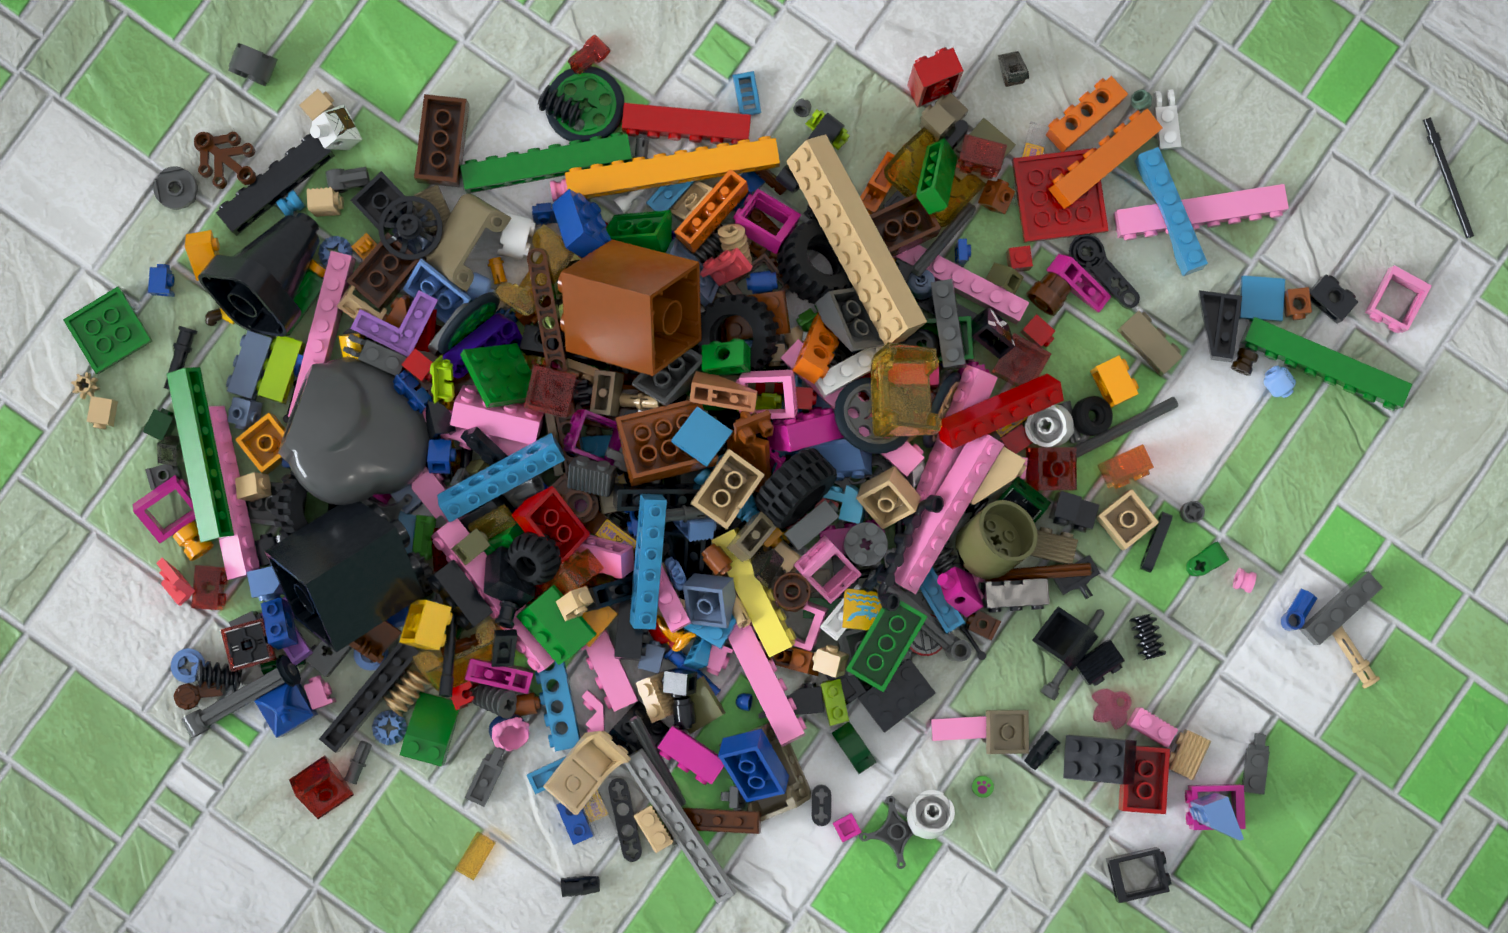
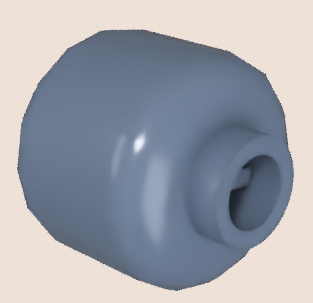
M925 270L919 277L913 273L909 275L908 287L914 298L927 299L932 295L930 282H935V278L929 270Z

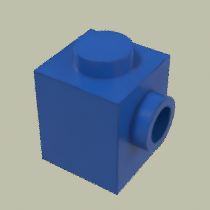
M429 440L427 456L429 473L451 474L452 462L456 461V449H452L451 440Z

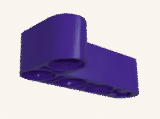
M497 313L445 353L443 360H450V363L453 364V377L461 378L468 373L460 356L464 349L515 343L520 348L522 335L514 321L501 313Z

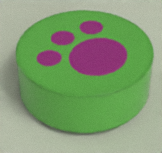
M978 776L972 782V791L978 797H988L994 790V784L987 776Z

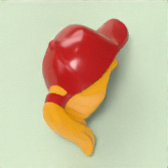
M658 614L656 629H648L653 640L658 643L668 644L676 652L683 650L691 639L696 637V634L692 632L684 633L683 628L672 633L664 617Z

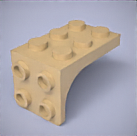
M605 731L584 733L543 786L574 815L579 814L602 782L615 768L623 763H629L631 760L627 755L628 751L621 745H616L612 741V736Z

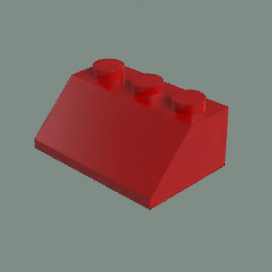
M550 486L526 499L511 515L525 533L532 532L545 537L543 534L545 533L550 536L549 538L553 539L556 542V546L560 549L561 565L590 535L554 486Z

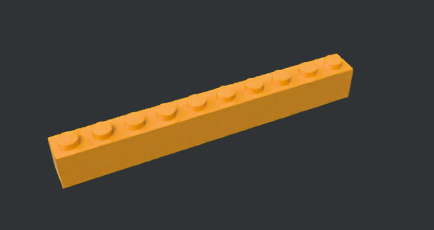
M764 136L758 138L759 141L754 142L746 139L730 146L729 143H721L716 145L717 148L708 149L707 146L696 148V151L693 152L679 150L674 152L675 155L656 154L651 159L636 157L632 159V162L624 163L623 160L611 162L612 165L594 164L590 166V169L582 170V167H575L569 169L570 172L565 173L567 190L571 189L575 193H581L586 199L723 177L730 169L737 174L777 168L780 167L776 138L771 139V136Z

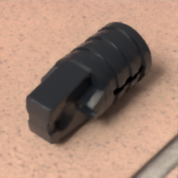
M1045 731L1037 743L1032 746L1033 748L1024 762L1036 770L1049 758L1061 742Z
M599 876L561 878L562 898L600 892Z

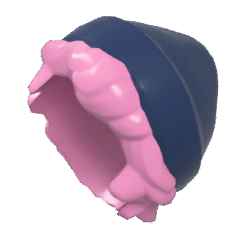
M513 714L508 719L497 716L489 725L490 738L497 748L501 747L506 751H513L528 742L530 734L529 723H526L517 714Z

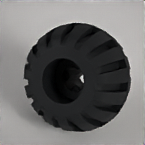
M532 532L523 533L512 541L508 549L509 557H507V563L510 564L509 567L516 572L517 577L521 581L525 580L530 585H541L549 582L556 576L560 568V549L556 546V542L545 533H543L545 537L538 536Z

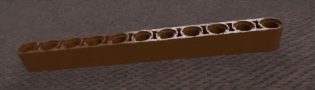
M534 248L528 252L527 262L560 444L563 450L565 446L563 442L567 434L564 432V425L567 423L571 424V418L577 412L572 395V381L563 332L560 328V315L549 255L545 249ZM537 251L543 255V261L540 264L533 261V254ZM539 273L547 276V283L545 285L537 283L536 279ZM543 295H548L551 298L549 307L541 304L540 299ZM547 316L553 317L555 320L553 328L545 326L544 320ZM550 338L558 340L559 347L556 350L549 347L548 341ZM558 359L562 362V370L556 371L553 369V360ZM557 381L566 383L567 389L565 392L557 390ZM562 402L570 405L571 410L569 413H563L560 410ZM580 432L576 447L584 451ZM563 451L565 458L564 466L568 478L569 464L574 457L578 456H572L568 452Z

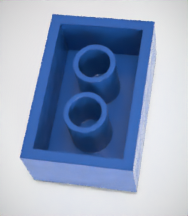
M568 189L552 204L565 248L584 258L611 240L606 230V223L600 213L601 208L595 202L591 203L581 193H575Z
M762 729L723 738L718 756L746 803L785 794L789 774Z

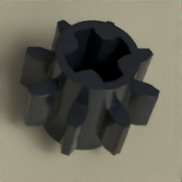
M587 379L578 380L577 386H572L574 403L580 402L581 407L591 405L593 383L588 384Z

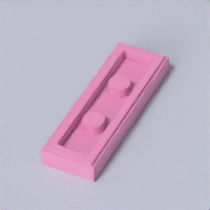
M986 716L931 719L932 741L986 738Z

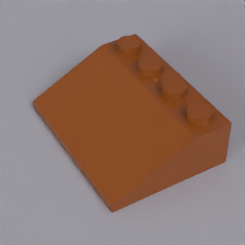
M686 400L615 418L631 486L716 466L718 455L706 467L671 442L697 406L704 411L702 404Z

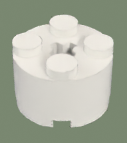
M507 212L511 220L502 231L499 247H503V249L498 248L497 254L522 260L523 257L527 258L530 243H527L528 237H533L536 223L532 222L531 218Z
M1055 404L1028 416L1025 422V431L1030 441L1042 447H1056L1067 442L1073 435L1074 422L1066 408ZM1049 422H1051L1052 425L1050 429L1047 428V426L1050 424Z
M927 790L922 792L915 798L907 812V821L912 833L924 839H935L943 835L954 820L955 810L953 803L940 791Z

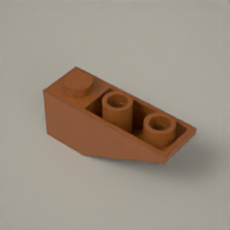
M793 647L771 657L765 652L767 659H773L776 666L814 676L819 675L818 671L812 670L814 665V653Z

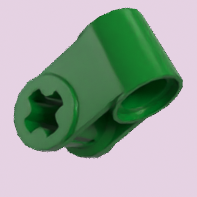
M1217 541L1189 559L1186 564V570L1191 576H1202L1230 559ZM1196 563H1200V564H1201V566L1199 567V570H1195V568H1194V567L1197 566Z

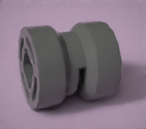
M1198 501L1187 502L1180 508V517L1187 523L1198 522L1202 520L1205 514L1204 506Z

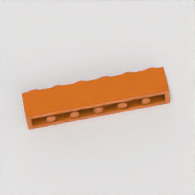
M1148 108L1143 112L1137 110L1129 117L1130 122L1128 124L1121 123L1113 130L1115 134L1111 138L1107 135L1098 142L1100 147L1096 150L1092 147L1082 155L1085 158L1079 163L1077 160L1067 168L1069 172L1065 176L1061 173L1052 180L1054 185L1049 188V191L1064 209L1163 129Z

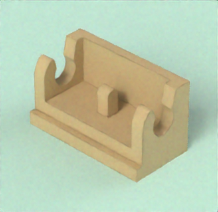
M353 285L345 291L336 306L353 319L356 318L360 309L381 320L387 312V309L384 307L381 312H377L367 305L368 303L353 295L352 293L355 289Z

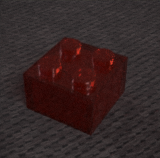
M965 134L956 167L960 168L959 171L972 174L973 171L980 173V176L986 179L997 178L1002 167L1007 145Z
M1013 333L1012 337L1015 347L997 360L991 373L1017 387L1039 377L1052 353Z
M538 363L534 364L524 408L560 417H569L579 373Z

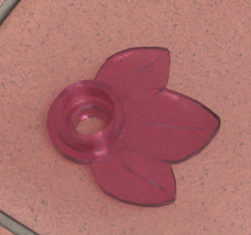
M1101 689L1092 694V699L1099 704L1093 713L1094 721L1102 723L1111 721L1114 729H1119L1126 723L1127 711L1132 703L1130 696L1126 692L1118 691L1114 693L1109 689ZM1118 698H1122L1124 700V704L1122 706L1117 705Z

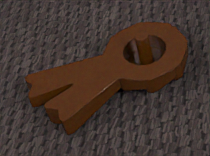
M204 682L202 687L185 683L176 689L173 695L174 701L179 708L190 710L197 707L201 698L223 696L221 691L223 686L221 685L220 689L216 690V687L208 689L207 682Z

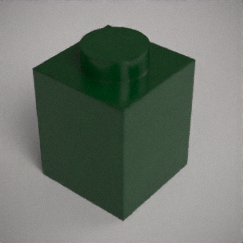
M164 408L161 411L154 409L143 432L167 443L176 426V419L173 417L174 413Z

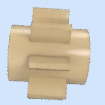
M88 372L85 373V377L76 374V381L71 382L75 386L73 393L79 394L81 392L80 398L85 399L86 395L95 397L93 393L96 390H100L96 386V382L99 379L95 377L90 379L91 373ZM83 384H89L88 388H82Z

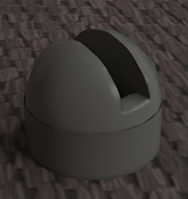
M804 98L799 99L793 107L794 113L800 117H807L812 107L810 101L804 100Z

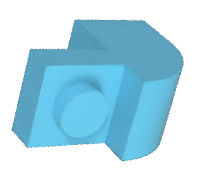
M833 485L823 498L842 502L839 519L856 524L863 523L866 510L856 499L859 489L853 485H846L845 492H843L842 487Z

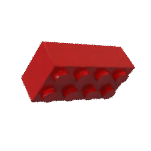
M947 47L937 50L934 56L929 58L923 56L915 60L907 86L917 108L939 99L942 95L947 96L950 92H956L964 70L954 48L947 49Z

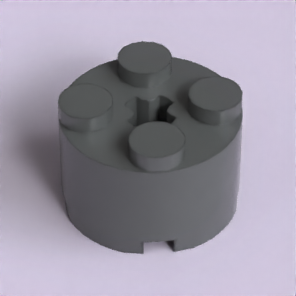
M237 43L228 65V71L266 87L278 59L249 46Z
M868 522L853 526L847 532L843 542L844 553L848 560L862 567H869L878 563L885 556L888 547L884 531L874 523ZM862 539H865L866 542L870 541L869 550L861 549Z

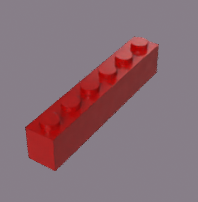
M624 103L622 131L632 137L645 134L648 138L653 139L666 136L669 140L674 141L687 138L690 142L695 143L708 140L711 144L716 145L723 142L736 145L740 140L749 139L751 115Z
M1044 374L936 421L940 441L951 449H955L1064 401L1061 382L1049 374Z

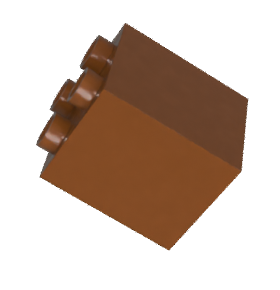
M610 240L570 267L564 269L559 276L558 290L563 296V314L560 320V328L565 333L567 352L654 376L701 341L700 268L698 261Z

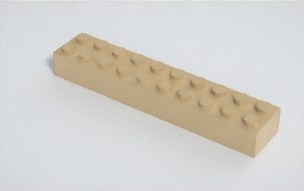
M827 135L808 139L786 161L789 169L798 182L885 347L902 342L922 327L927 320Z

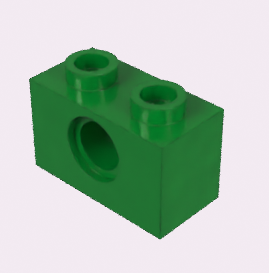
M732 339L730 342L724 343L713 341L708 345H702V370L705 373L719 376L750 372V347L742 339ZM729 354L728 358L723 360L724 356Z

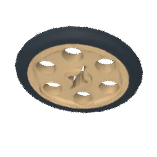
M952 372L945 379L929 410L923 432V445L926 448H932L937 439L938 428L936 421L945 418L947 411H949L953 395L961 379V375L958 372Z

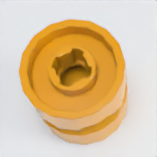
M196 521L185 525L173 535L178 545L185 547L184 553L190 561L200 558L214 547L211 541L200 543Z

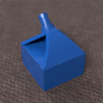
M284 683L255 700L256 705L276 738L286 735L319 715L316 709L312 710L308 696L300 683L294 687Z

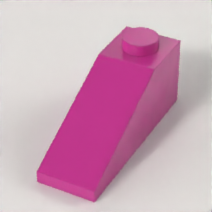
M1058 254L1046 270L1048 273L1053 272L1062 277L1072 289L1070 292L1098 313L1112 297L1070 256Z
M470 658L465 680L528 694L533 672L529 668L516 665L492 667L491 661Z

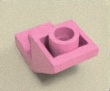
M587 690L581 696L584 699L582 703L590 711L595 709L597 712L586 723L588 726L586 731H605L604 704L590 690Z

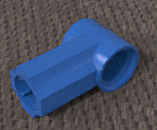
M1300 589L1287 612L1281 617L1282 627L1287 631L1302 628L1307 615L1318 598L1311 592ZM1290 615L1296 618V626L1290 625L1288 620Z

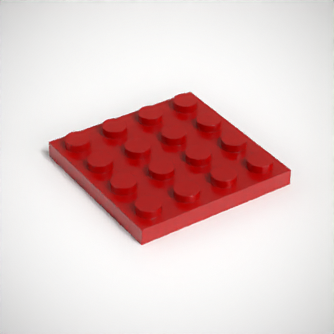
M1090 149L1012 159L1024 243L1084 234L1106 233L1109 231L1101 180L1065 209L1049 191V188L1054 185L1052 180L1061 173L1065 176L1069 172L1067 168L1077 160L1079 163L1085 158L1082 155Z

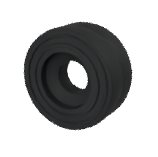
M1090 396L1079 400L1074 405L1072 418L1075 428L1081 434L1094 436L1104 433L1109 429L1112 424L1113 413L1105 399L1098 396ZM1090 410L1096 415L1094 422L1089 418Z

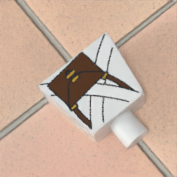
M344 104L323 112L312 121L310 133L312 137L319 138L325 149L350 150L362 140Z

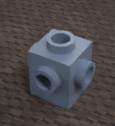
M233 397L228 411L229 417L227 422L236 424L235 428L247 430L248 427H251L261 419L263 403L248 398Z

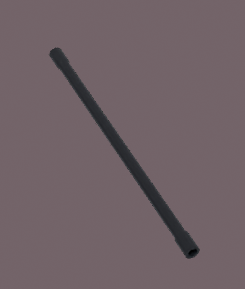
M462 447L460 469H466L472 461L473 449L469 450ZM450 611L452 613V620L449 625H446V641L439 688L440 697H452L457 621L452 611Z

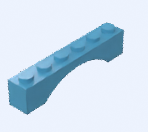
M1159 147L1139 154L1134 162L1142 181L1150 190L1161 211L1182 276L1184 277L1202 270L1208 262Z

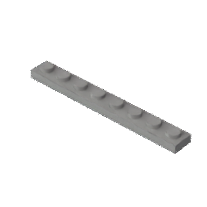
M641 748L628 755L631 760L629 763L624 764L717 904L734 896L737 890L644 750Z

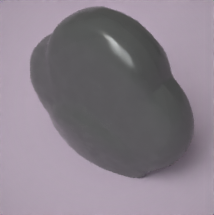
M348 356L332 360L326 364H312L308 370L289 417L278 453L288 462L298 482L314 497L335 505L362 502L373 495L392 494L404 489L425 469L430 440L427 424L423 413L421 414L418 410L414 411L408 404L409 399L403 394H398L394 389L393 380L395 375Z

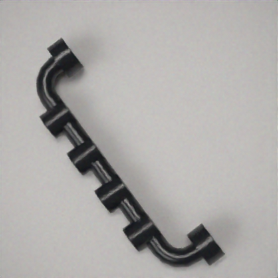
M929 495L927 499L918 504L916 512L903 518L906 529L904 533H897L895 535L894 542L898 546L895 553L889 552L886 555L885 560L889 565L887 571L879 572L877 575V582L880 584L877 594L883 609L895 611L899 607V596L887 592L888 587L894 584V574L897 567L902 566L904 562L903 554L906 548L912 545V534L915 528L921 525L922 512L926 509L929 512L939 513L944 506L941 496Z

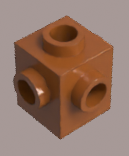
M987 180L978 203L992 212L1006 214L1015 191L1008 187L1009 183L1004 180Z

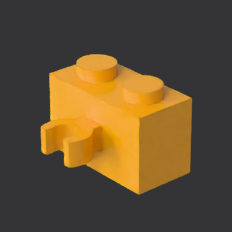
M211 230L186 234L185 249L195 278L199 281L198 276L215 255H220L218 251L220 250L218 238H214Z

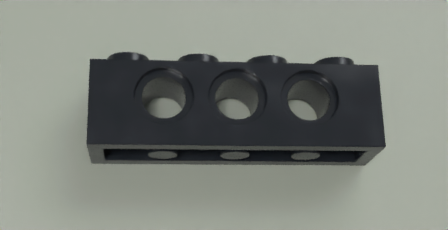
M539 323L533 325L526 324L520 349L526 355L545 358ZM550 338L548 345L551 349L556 350L559 347V342L555 338ZM566 351L567 358L583 364L606 367V362Z
M614 483L613 506L616 511H639L640 494L663 495L667 500L666 509L681 508L682 505L692 507L693 505L690 503L702 486L696 483H644L636 486H631V483Z

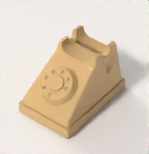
M728 449L690 504L725 529H728L765 474Z

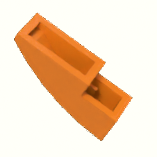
M888 151L860 196L869 215L878 211L906 161Z

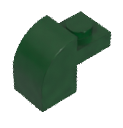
M850 722L832 732L833 737L858 774L877 763Z

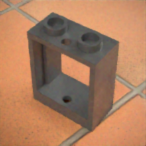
M824 500L785 532L784 535L798 551L839 518L837 515L839 509L832 501L828 503Z

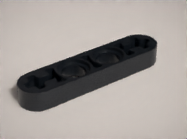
M616 778L610 782L608 789L623 857L627 861L635 862L641 857L642 847L634 818L629 787L624 779ZM615 782L624 785L621 794L622 797L627 795V799L614 801V798H618L617 791L612 789L616 785ZM620 803L627 804L629 807L628 814L620 815L617 812V806ZM626 824L631 825L634 829V833L629 837L624 836L621 832L622 827ZM636 838L637 842H632L634 849H638V852L632 858L630 854L627 855L626 853L629 850V843L624 844L623 840L629 841Z

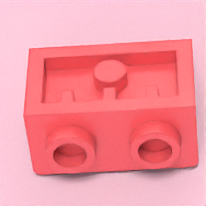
M735 248L731 251L726 250L722 252L717 258L706 260L700 275L702 278L710 275L717 285L721 286L750 272L753 266L742 252Z
M162 557L156 563L161 569L160 575L164 578L161 585L176 604L181 606L191 597L195 590L180 571Z

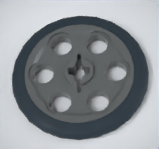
M864 377L854 380L842 389L835 402V421L840 433L851 445L864 452L882 454L894 451L904 445L913 430L914 414L908 397L899 387L885 379ZM858 393H866L869 401H861ZM879 395H887L890 398V402H881ZM848 410H857L859 417H850L848 414ZM871 413H880L877 418L869 417ZM890 413H898L901 421H893L890 418ZM859 428H867L870 435L867 437L862 436L859 433ZM887 429L891 437L883 438L880 435V430Z

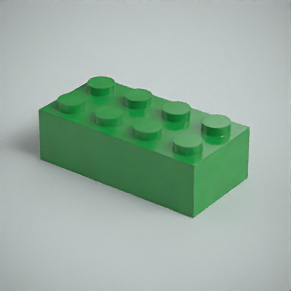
M901 600L899 607L895 611L885 610L881 607L845 670L884 692L928 616Z

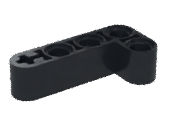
M827 113L808 139L826 134L830 143L833 144L845 125ZM786 165L775 180L791 193L797 192L800 188L789 166Z

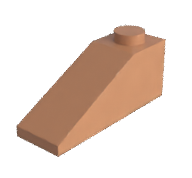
M696 371L691 384L689 402L754 413L758 391L719 375Z

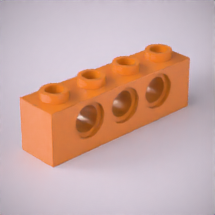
M1112 76L1107 80L1102 78L1094 85L1096 89L1092 93L1087 91L1078 99L1080 103L1077 106L1072 104L1063 112L1065 115L1060 120L1056 118L1048 125L1050 129L1046 136L1061 152H1065L1127 97L1128 93ZM1096 96L1103 97L1105 103L1098 102ZM1081 109L1087 110L1090 116H1084L1081 113ZM1066 123H1072L1075 129H1068Z
M730 169L674 231L676 238L694 254L749 192L747 181Z
M819 312L813 318L792 370L813 384L819 378L823 379L829 370L827 365L831 363L835 355L832 352L836 350L840 343L837 340L839 338L823 323Z

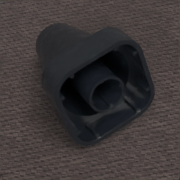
M298 213L296 217L287 215L234 256L215 255L199 274V282L228 317L243 329L254 333L284 337L302 315L294 299L319 245L320 239L317 235L319 226L314 219L304 213Z

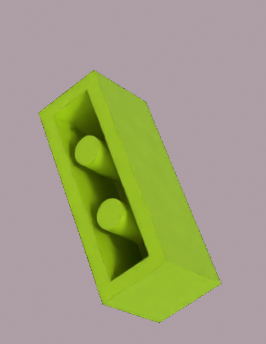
M277 336V338L272 340L270 346L272 353L270 359L267 358L264 363L263 370H265L263 379L260 378L258 381L257 395L286 405L295 379L294 368L298 354L303 355L306 347L304 342L286 336Z

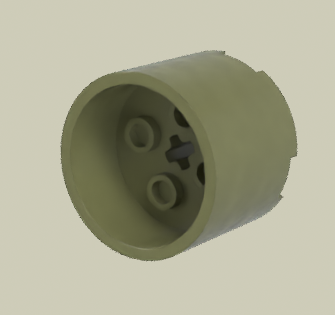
M998 500L988 504L959 529L955 547L965 563L963 566L971 574L981 579L991 580L992 578L1004 576L1033 553L1037 545V529L1031 516L1021 506L1011 501Z

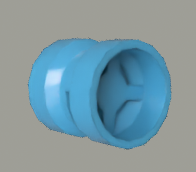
M294 190L290 191L285 199L280 198L276 201L285 216H294V211H301L306 207Z

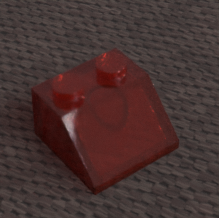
M1076 447L1026 448V458H1028L1026 482L1037 491L1077 490Z
M325 755L289 779L295 796L317 819H320L354 795L337 767Z

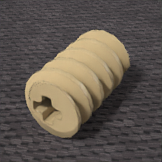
M734 223L720 227L718 235L720 236L719 240L722 243L721 248L723 252L738 248L746 259L752 263L745 228L740 224Z
M406 670L409 677H400L403 684H394L397 691L389 690L391 698L383 697L387 706L401 717H403L401 711L408 712L409 710L406 704H414L412 697H420L417 690L424 692L425 687L423 684L430 685V682L415 670Z

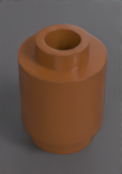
M715 543L711 544L701 553L704 557L703 561L716 576L718 574L724 576L732 569L730 564L733 561Z
M535 692L516 695L517 703L514 714L519 716L538 714V709H541L540 696H536Z

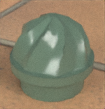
M1137 90L1131 96V105L1134 109L1142 112L1151 107L1152 96L1146 90Z

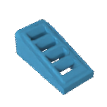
M754 71L732 75L740 114H760L761 107ZM750 78V83L739 85V80ZM742 88H752V91L741 93L740 91ZM752 95L754 97L753 100L742 101V97ZM755 104L756 108L744 110L743 106Z
M697 636L685 659L684 666L695 670L708 666L712 644Z

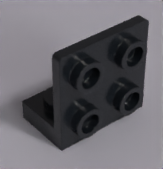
M637 701L608 733L612 736V741L616 745H621L628 751L627 755L641 748L643 749L629 723V720L634 716L638 715L641 717L655 745L669 731V727L661 720L651 723L646 708L640 701Z

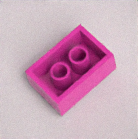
M815 407L812 410L809 409V413L797 412L795 418L772 419L773 435L767 437L769 446L773 448L772 450L792 452L843 438V435L836 424L833 408L822 409V407Z
M674 724L657 747L661 750L659 752L661 756L669 761L673 758L679 762L677 766L686 773L691 770L697 774L695 779L704 785L707 783L712 785L724 767L718 754Z

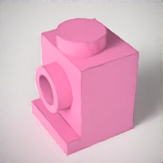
M712 645L706 671L718 676L721 668L726 669L730 657H727V653L732 654L733 649L723 646L721 650Z
M321 675L308 679L309 684L304 685L312 710L336 702L335 698H330V694H332L331 687L328 682L321 678Z

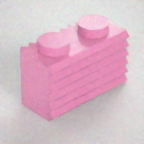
M1142 707L1135 708L1127 722L1128 726L1167 748L1178 731L1173 725L1166 723V721L1155 716V714L1147 712Z

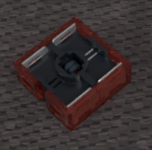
M263 618L220 630L231 672L277 660L274 647L268 644Z

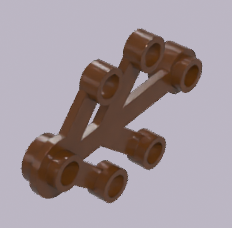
M200 132L194 138V146L200 152L198 172L204 178H208L213 174V169L209 165V152L214 155V178L212 183L217 189H224L227 186V180L224 178L223 163L237 173V178L242 184L251 185L256 180V173L251 167H242L230 158L237 155H244L250 158L256 152L250 143L237 146L241 142V137L236 132L214 137L208 132ZM229 143L231 146L236 147L219 149L215 145Z

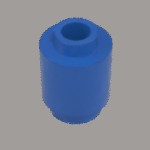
M776 272L750 273L749 278H746L748 291L752 290V294L773 292L774 289H778Z

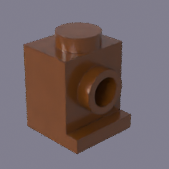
M979 610L968 616L966 624H968L967 630L989 641H992L1001 623L1000 620ZM981 620L986 621L987 625L985 628L979 627Z

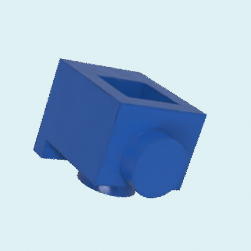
M157 264V267H150L148 293L153 296L175 297V292L171 290V287L174 286L175 277L170 270V265Z

